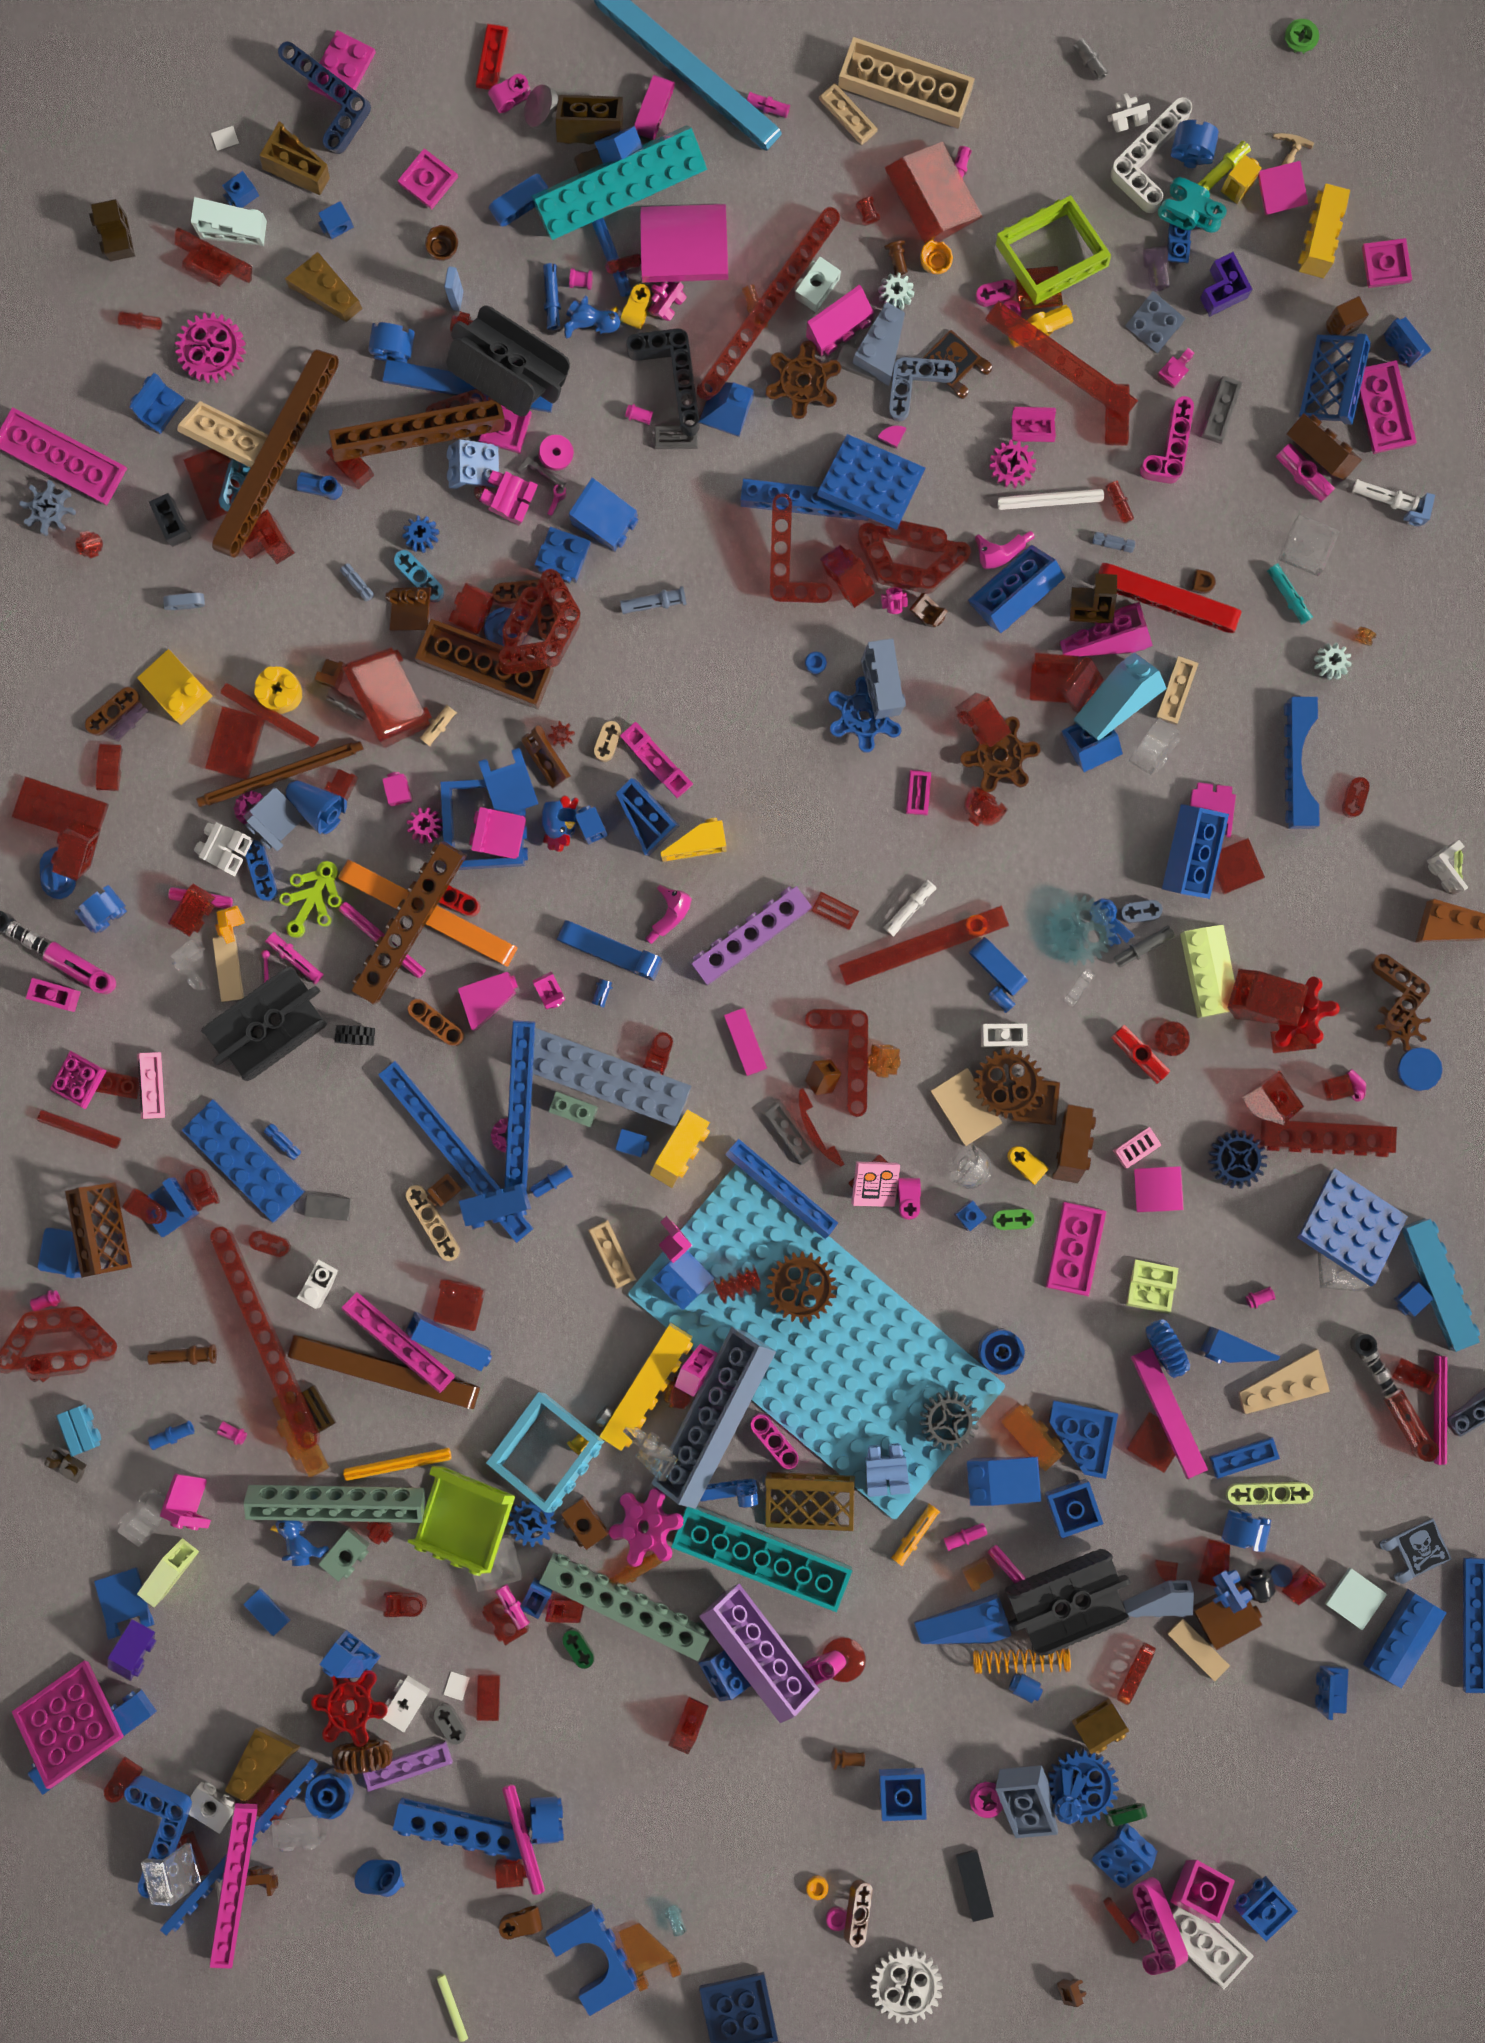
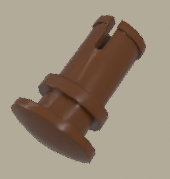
M894 241L884 246L885 250L890 251L888 256L892 260L894 276L897 273L901 275L908 273L904 259L905 249H902L905 241Z
M833 1747L831 1753L832 1769L836 1770L837 1766H840V1768H845V1766L864 1767L865 1754L864 1752H845V1750L837 1752V1748Z

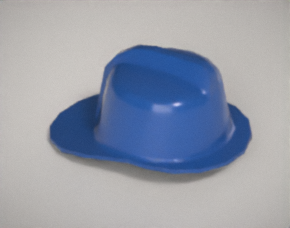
M59 847L47 850L40 859L41 886L43 891L52 898H66L74 891L76 886L73 856L66 849Z
M375 1859L367 1861L358 1869L354 1881L356 1888L361 1893L384 1897L393 1896L400 1888L405 1886L401 1867L397 1861Z

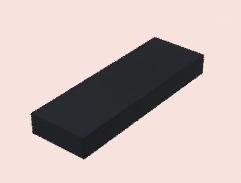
M977 1849L956 1854L972 1921L976 1922L994 1917Z

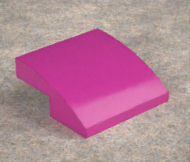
M1181 1166L1134 1169L1137 1212L1184 1210Z

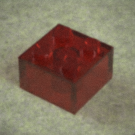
M76 820L73 824L67 826L65 831H61L57 838V844H59L58 851L54 852L51 863L54 864L52 872L76 881L82 877L91 867L101 829Z

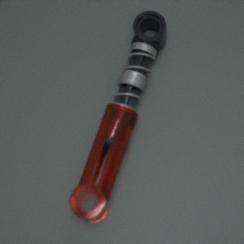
M1366 1333L1355 1334L1350 1340L1351 1349L1359 1355L1364 1363L1368 1364L1367 1367H1370L1373 1372L1372 1377L1377 1384H1380L1383 1390L1382 1393H1385L1383 1400L1411 1446L1412 1454L1425 1462L1434 1461L1439 1455L1438 1445L1432 1441L1403 1389L1395 1386V1380L1391 1379V1373L1387 1367H1384L1385 1363L1380 1360L1376 1339ZM1362 1339H1366L1368 1342V1346L1364 1350H1361L1359 1346ZM1427 1444L1429 1451L1426 1455H1422L1421 1448Z

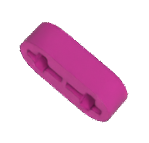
M1009 279L984 284L977 290L976 301L983 307L1005 303L1014 298L1016 285ZM1004 286H1006L1007 289H1011L1009 295H1006L1005 292H1001L1003 291ZM983 291H986V294H992L988 300H985V297H981Z

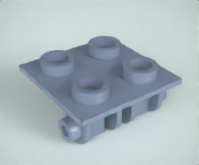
M1153 291L1125 326L1158 353L1175 331L1182 326L1186 318Z

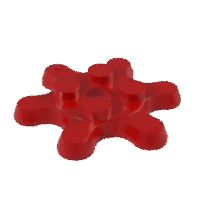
M1310 977L1300 989L1291 988L1289 983L1284 980L1275 982L1274 992L1279 997L1278 1002L1271 1007L1261 1008L1257 1016L1262 1023L1274 1022L1278 1024L1279 1030L1274 1037V1042L1278 1047H1286L1292 1037L1297 1034L1305 1035L1311 1044H1318L1323 1040L1324 1034L1319 1029V1021L1324 1017L1337 1015L1340 1007L1335 1001L1319 1000L1318 993L1323 986L1320 978ZM1301 1006L1303 1007V1012L1301 1014H1292V1009Z
M371 1670L364 1671L355 1682L350 1681L348 1678H336L333 1676L331 1677L333 1681L332 1692L328 1695L316 1694L312 1698L311 1705L313 1709L324 1711L329 1717V1722L322 1732V1737L326 1742H334L341 1732L347 1731L351 1734L353 1743L358 1747H362L369 1740L366 1730L367 1721L370 1718L382 1719L387 1715V1705L383 1702H375L371 1698V1688L377 1681L376 1674ZM349 1700H353L355 1704V1711L351 1713L346 1708Z

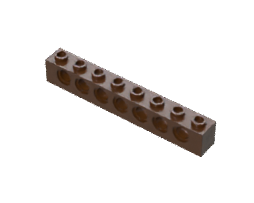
M495 400L328 431L334 461L338 462L503 431L505 417L501 404Z
M446 842L434 845L430 852L431 859L420 868L419 874L421 875L417 882L413 881L407 892L410 894L406 900L403 899L396 909L399 911L395 919L391 918L385 927L387 929L384 937H379L374 945L377 949L373 955H369L363 964L365 969L362 974L358 973L352 982L354 987L351 991L373 1005L379 1003L467 856ZM439 860L445 863L444 872H439L436 868ZM427 879L432 880L434 883L432 891L427 890L425 887ZM416 898H420L423 902L421 909H417L414 906ZM405 916H408L412 921L410 928L405 927L403 924ZM393 935L400 937L401 943L399 946H395L392 943ZM383 953L387 954L390 958L387 965L381 961ZM372 971L377 973L379 977L377 983L372 982L370 979Z

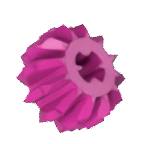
M420 807L418 808L419 815L411 812L410 815L414 820H407V824L412 825L407 831L408 833H414L412 839L416 840L419 838L421 844H424L426 838L429 843H433L431 836L434 835L439 839L440 836L436 831H443V827L438 825L442 823V818H437L439 814L437 811L431 814L430 807L426 808L425 813ZM427 821L430 827H426L425 830H423V828L420 825L425 824V822Z

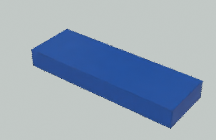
M1273 1437L1209 1457L1217 1479L1280 1459Z

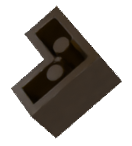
M114 199L91 204L92 213H89L92 226H96L98 234H101L102 241L99 242L102 254L106 255L110 262L135 257L128 218L118 201Z
M1095 573L1093 588L1072 587L1069 621L1113 623L1117 598V575Z

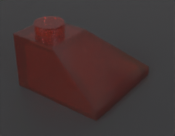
M1281 1071L1276 1072L1242 1097L1247 1108L1251 1110L1254 1116L1281 1125L1287 1123L1304 1107Z

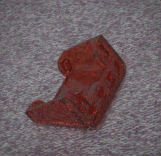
M392 647L342 665L378 740L384 748L431 725L429 719L432 718L427 706L422 708L400 663L404 660L399 650H394Z

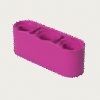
M653 75L635 121L638 135L655 140L674 90L675 83L673 81Z
M755 1414L751 1418L752 1431L782 1467L786 1469L794 1468L799 1460L795 1448L766 1414ZM763 1418L766 1420V1427L757 1429L754 1425L756 1419ZM772 1435L780 1437L781 1442L777 1446H771L768 1439ZM787 1452L795 1456L794 1461L791 1463H785L782 1459L783 1455Z

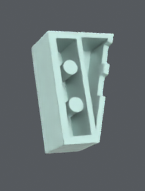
M194 197L191 223L200 239L264 246L267 220L263 213L255 209L248 210Z

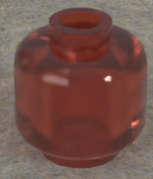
M674 1377V1381H670L665 1389L664 1401L669 1404L668 1407L686 1409V1406L692 1404L693 1396L675 1387L678 1377Z

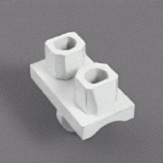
M1124 93L1121 95V101L1115 103L1116 109L1123 108L1124 111L1108 115V122H1113L1116 133L1129 129L1126 117L1133 115L1135 127L1148 123L1147 110H1150L1149 103L1132 108L1131 105L1138 102L1137 97L1130 98L1128 93Z

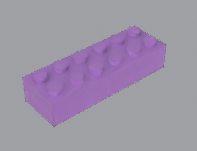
M740 1584L724 1591L699 1616L779 1723L795 1717L820 1691Z

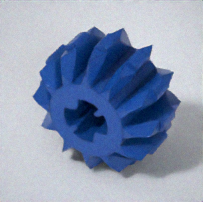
M417 515L416 522L409 519L408 521L411 526L404 525L403 529L406 533L402 535L403 539L407 540L405 543L407 547L413 546L414 552H417L420 548L422 553L426 552L425 547L427 546L432 550L434 547L431 542L438 543L439 541L436 537L439 534V530L435 528L436 523L434 521L429 522V517L427 516L421 520V517ZM419 531L424 532L421 538L418 537V535L420 534Z

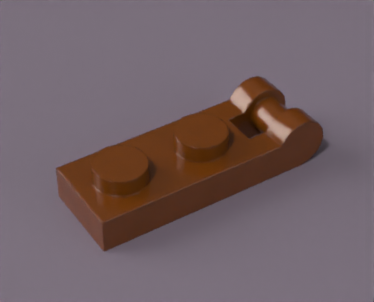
M541 726L534 727L530 734L527 733L522 737L523 745L552 789L571 776L545 737V731Z

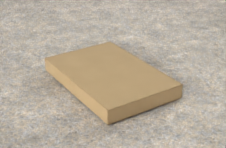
M968 1068L930 1091L965 1146L1002 1124L1000 1118L995 1116V1110L987 1112L989 1105L981 1106L984 1099L976 1098L980 1091H976L973 1088L979 1085L973 1081L974 1077Z

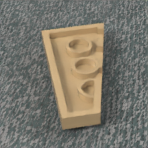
M1318 1349L1310 1351L1307 1355L1294 1360L1291 1364L1276 1370L1266 1378L1260 1379L1239 1391L1238 1395L1243 1413L1248 1414L1330 1392Z

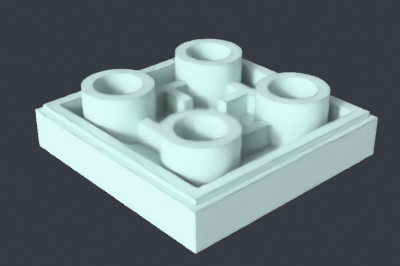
M1349 1567L1325 1604L1363 1630L1387 1594Z

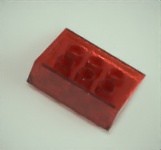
M943 142L903 156L884 167L886 176L923 245L930 240L940 242L983 217Z

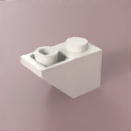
M318 1260L297 1299L315 1309L320 1308L333 1285L338 1270Z

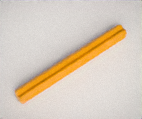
M450 1448L345 1468L343 1475L345 1480L348 1481L448 1461L452 1456Z

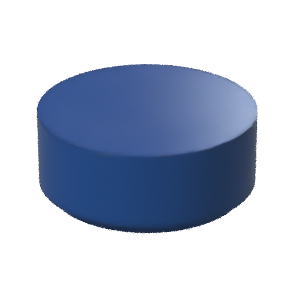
M811 652L806 657L805 667L810 673L820 674L826 668L827 660L821 652Z

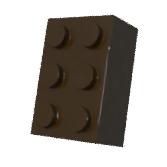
M559 95L555 119L557 142L591 145L595 141L622 131L624 121L623 97Z

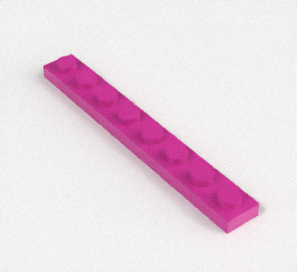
M234 1803L209 1962L210 1968L232 1969L256 1822L257 1804Z

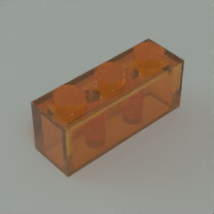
M1017 1402L999 1421L1032 1457H1038V1464L1046 1471L1065 1454L1061 1450L1064 1446L1056 1437L1052 1439L1046 1433L1049 1429L1041 1420L1036 1422L1032 1418L1034 1412L1026 1403L1022 1406Z

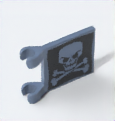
M1433 1518L1396 1536L1384 1539L1379 1543L1381 1549L1385 1551H1390L1398 1546L1408 1568L1394 1574L1396 1582L1404 1584L1412 1578L1451 1560Z

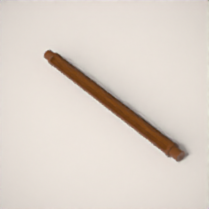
M361 741L350 742L204 793V796L198 797L196 800L199 807L210 806L355 755L356 752L362 751L364 748Z

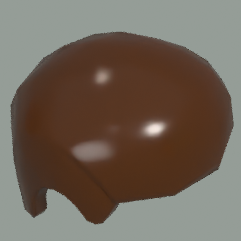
M445 225L431 228L425 240L428 255L438 261L451 259L458 247L456 232Z

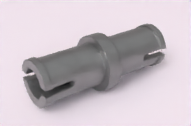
M1085 38L1078 40L1073 48L1083 59L1084 66L1089 67L1097 81H1101L1107 76L1109 71L1099 60V54L1091 49Z

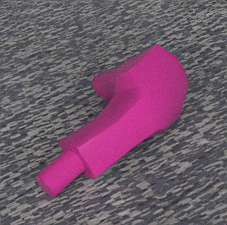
M1029 531L1022 536L1018 534L1009 543L1001 546L990 543L980 534L976 535L975 540L978 545L979 560L983 569L1000 567L1015 558L1025 549L1026 543L1035 538L1033 532Z
M662 885L657 887V890L665 898L668 909L664 917L652 926L653 930L645 938L649 943L652 944L660 935L664 937L684 919L692 901V898L687 893L669 889Z

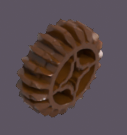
M369 1739L367 1744L362 1747L356 1746L353 1742L339 1745L332 1751V1764L336 1772L348 1775L380 1770L389 1766L392 1762L391 1743L383 1739Z

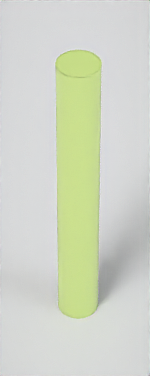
M442 1974L437 1977V1981L460 2042H463L468 2037L446 1976Z

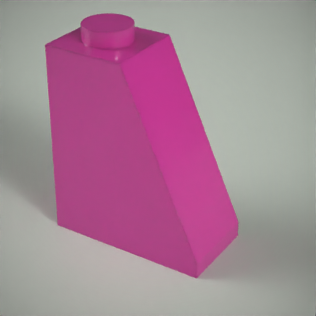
M508 972L458 988L471 1030H478L516 994L515 988H518L514 975L510 976Z

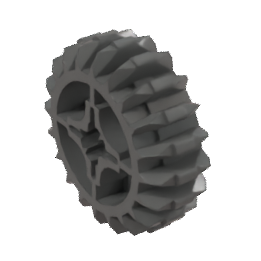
M946 1390L944 1398H942L939 1392L936 1393L937 1401L932 1397L929 1398V1401L932 1403L931 1406L924 1403L923 1407L928 1412H920V1415L926 1417V1420H920L919 1423L920 1425H927L921 1431L923 1434L930 1432L926 1437L927 1441L935 1438L932 1444L934 1447L938 1446L939 1442H941V1450H945L946 1444H949L950 1451H953L955 1443H957L959 1449L962 1448L960 1441L964 1440L966 1444L970 1443L966 1438L967 1435L973 1438L976 1436L971 1431V1428L975 1430L979 1428L978 1425L972 1424L973 1421H978L979 1417L972 1416V1414L977 1412V1408L969 1409L973 1402L968 1400L964 1403L966 1399L964 1394L957 1399V1391H954L952 1397H950L949 1391ZM946 1403L958 1404L963 1407L964 1411L950 1412ZM940 1406L941 1418L932 1424V1415ZM945 1410L951 1418L955 1417L952 1420L954 1430L947 1423L946 1425L943 1424L947 1420ZM967 1417L965 1429L961 1434H958L957 1424ZM946 1428L950 1431L953 1438L941 1437L934 1430Z

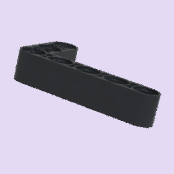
M677 328L637 333L629 336L626 345L628 356L632 360L642 361L671 357L681 432L686 436L697 434L699 431V415L687 332ZM676 340L684 341L682 344L674 343ZM657 342L663 344L660 347L653 346V344ZM635 345L641 346V348L638 350L632 349V347ZM679 360L686 361L683 365L677 364ZM682 380L689 381L686 385H681L679 382ZM685 400H690L692 402L690 405L682 404V402ZM688 420H692L695 422L691 426H687L684 424Z

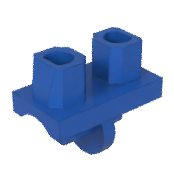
M1236 1570L1224 1571L1213 1577L1217 1585L1213 1589L1218 1596L1213 1599L1214 1603L1221 1601L1225 1608L1230 1606L1233 1613L1247 1607L1246 1604L1253 1597L1246 1588L1240 1592L1237 1590L1234 1584L1241 1579Z

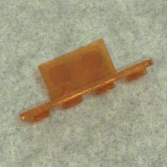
M288 1390L274 1397L272 1402L281 1418L277 1421V1431L282 1438L285 1437L288 1443L286 1449L290 1457H294L296 1461L301 1460L309 1477L327 1470L329 1465L295 1398L293 1390Z

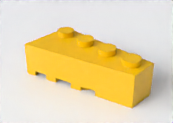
M1325 183L1322 190L1317 191L1314 203H1317L1316 210H1312L1309 218V223L1312 224L1310 231L1307 230L1303 241L1306 244L1305 251H1301L1298 263L1301 264L1299 272L1324 279L1335 260L1333 255L1339 243V240L1336 239L1343 225L1340 218L1343 219L1350 194L1349 189Z

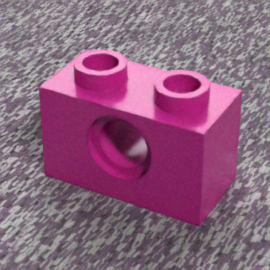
M32 978L26 999L75 1012L81 991Z

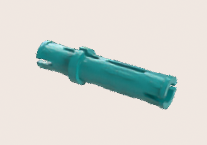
M1279 563L1269 568L1267 573L1284 596L1289 610L1292 609L1297 616L1300 624L1303 625L1311 620L1313 615L1304 604L1303 597H1300Z

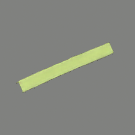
M1461 850L1454 852V869L1463 880V853Z

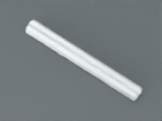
M1103 489L999 497L997 506L999 510L1102 502L1104 492Z

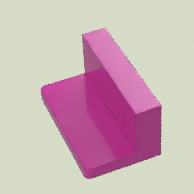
M666 1216L660 1222L669 1232V1235L659 1243V1247L669 1260L674 1263L692 1244Z

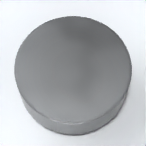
M606 1405L596 1418L595 1423L600 1427H604L612 1417L614 1409Z

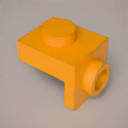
M238 906L217 912L218 924H215L216 931L219 937L223 936L226 944L235 941L233 927L245 923Z

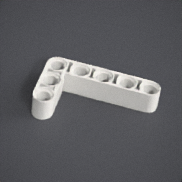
M1187 98L1177 99L1115 160L1111 169L1110 176L1113 182L1146 213H1154L1158 210L1163 199V192L1139 168L1175 134L1180 122L1188 120L1192 111V103ZM1177 109L1184 110L1185 114H1180ZM1162 124H1168L1171 128L1166 129ZM1152 138L1156 143H1149L1147 139ZM1132 153H1138L1141 158L1133 157ZM1117 168H1123L1126 172L1120 173ZM1137 182L1141 185V187L1136 188L1132 185V183ZM1153 197L1156 202L1152 203L1147 198Z

